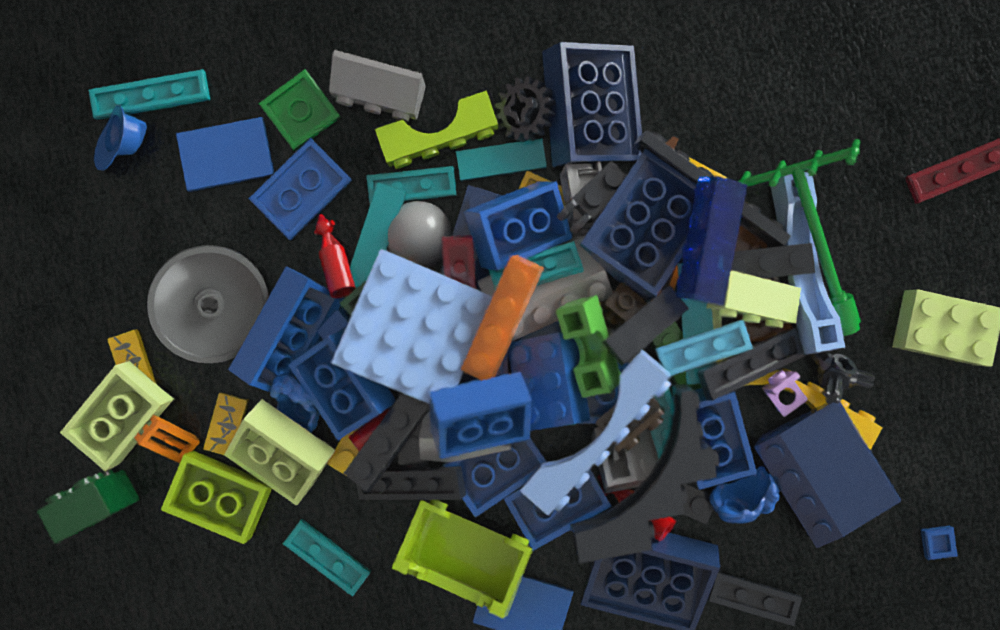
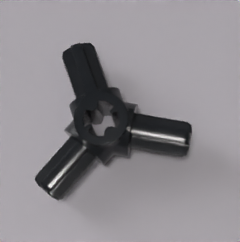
M829 351L808 354L819 366L817 368V379L824 388L823 395L826 397L825 401L828 404L832 402L838 404L842 400L843 391L851 388L853 385L871 388L874 385L875 375L870 372L857 370L855 363L843 354L832 355Z

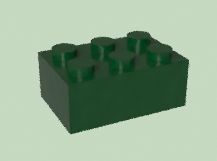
M109 469L75 483L73 488L65 492L61 491L45 500L47 506L37 512L53 542L56 544L134 504L140 498L124 469L115 473L112 469Z

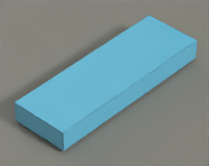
M743 320L655 348L660 365L670 373V376L753 349Z

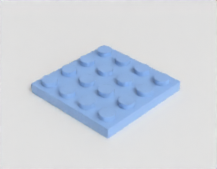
M380 249L332 364L429 404V391L458 385L463 374L461 367L492 300V296Z

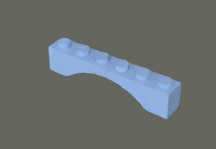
M804 172L816 208L817 198L813 177ZM791 174L780 177L777 185L771 187L777 221L784 226V231L791 235L785 246L812 243L815 273L788 276L790 286L801 288L796 324L804 354L828 352L844 348L845 344L840 317L827 295L818 264L817 251L793 176Z
M641 350L620 375V392L617 406L611 420L602 433L588 446L573 455L555 461L543 462L524 484L520 492L547 515L553 509L559 512L570 499L567 496L568 492L574 486L579 489L589 478L590 475L587 473L589 468L593 464L600 466L610 452L606 449L613 441L619 444L630 430L626 426L632 419L635 418L639 421L650 408L646 403L653 395L659 398L670 386V383L667 381L670 373L646 352Z

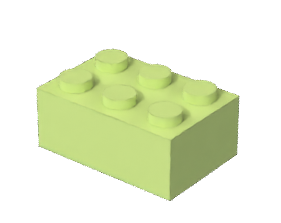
M918 289L906 290L903 295L892 347L976 366L992 367L1000 332V308Z
M127 361L112 368L60 433L104 471H107L123 461L137 444L134 437L138 433L143 434L144 430L142 428L144 425L152 423L150 418L153 415L159 417L173 401V398L133 363Z
M262 399L243 419L224 455L297 506L314 485L335 452V449Z

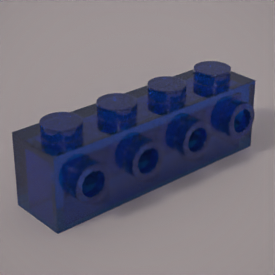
M720 176L699 177L698 185L695 189L693 211L689 219L687 242L683 250L684 258L681 273L677 281V298L703 304L724 306L747 184Z

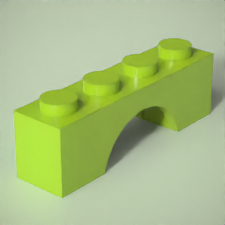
M487 91L459 100L455 119L447 128L440 132L432 134L421 133L409 127L404 120L375 129L386 163L389 167L394 165L397 169L410 165L412 163L411 159L422 156L423 159L434 157L439 154L438 150L449 146L453 150L467 144L466 140L477 137L478 140L489 138L494 135L495 130H498V122Z

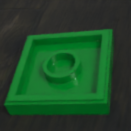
M306 69L259 103L294 151L341 118Z

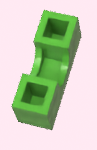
M594 295L569 301L558 308L556 314L564 340L574 338L579 348L580 360L579 364L574 368V373L582 398L610 393L620 384L621 374L616 359L602 343L609 337L598 297Z

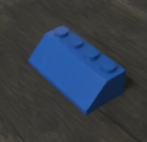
M286 266L228 370L247 384L270 392L275 377L283 375L295 376L289 364L320 343L322 337L317 332L318 329L341 306L340 302L345 297H330L327 287Z

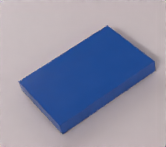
M262 117L176 134L186 188L189 192L269 177L274 174L265 122Z
M310 138L249 200L291 241L352 179Z
M523 575L507 617L501 618L490 613L487 606L483 608L477 606L473 623L495 630H562L574 592L571 589Z

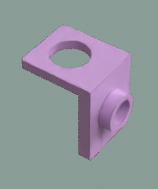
M780 370L768 379L769 383L762 389L781 415L785 417L806 402L807 398L795 382L799 375L796 372ZM788 387L794 391L795 399L791 404L784 405L779 401L778 395L780 391Z

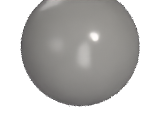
M411 201L403 204L399 214L393 219L388 230V252L427 269L437 265L443 260L442 237L453 235L448 217L440 208L428 202Z

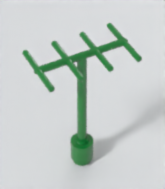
M859 139L853 140L851 148L822 156L823 152L821 150H817L813 159L786 166L785 161H780L776 170L750 177L751 173L746 171L737 182V186L732 193L733 197L737 198L744 188L770 181L769 185L775 187L780 177L792 174L830 294L828 297L840 317L843 336L859 331L861 320L853 295L841 290L804 171L808 170V175L814 176L819 166L846 158L847 163L853 165L856 156L859 154Z

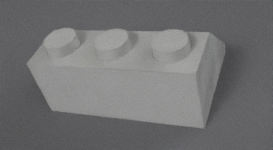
M334 50L329 92L336 98L335 102L352 107L353 103L363 105L365 111L374 114H381V111L392 113V118L404 120L405 122H409V118L417 120L426 88L421 73Z

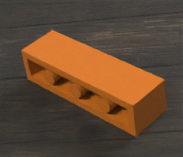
M518 255L510 257L461 367L462 371L480 380L496 376L544 267Z

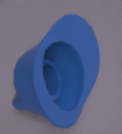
M120 105L114 107L110 119L97 142L94 161L98 170L103 171L107 169L116 156L134 154L143 142L147 129L146 123L124 114V110Z

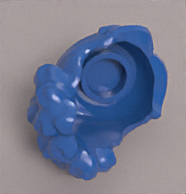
M290 375L275 377L270 390V396L276 398L277 410L312 433L318 425L320 412L310 399V395L304 390L297 377Z
M759 466L756 469L757 474L739 478L731 483L718 484L710 494V503L721 520L726 523H750L756 520L760 514H768L774 511L775 504L779 500L780 490L772 475L764 467Z

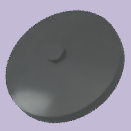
M212 245L197 246L177 253L158 270L149 289L147 302L148 316L152 329L158 339L176 355L193 362L219 363L236 357L268 300L269 294L262 275L246 257L225 247Z

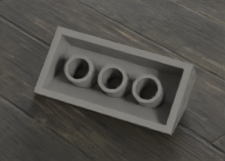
M586 233L557 245L560 246L574 241L584 272L536 286L512 341L558 321L556 310L569 301L597 295L598 301L601 302L613 293L605 269L580 246ZM491 276L478 280L477 283L481 292L493 297L495 289Z

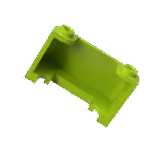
M421 500L392 568L404 574L408 573L417 576L416 578L425 580L474 602L477 606L482 608L487 606L490 613L501 618L507 617L533 550L528 547L530 541L516 534H513L510 539L446 511L448 505L438 500H430L429 503Z

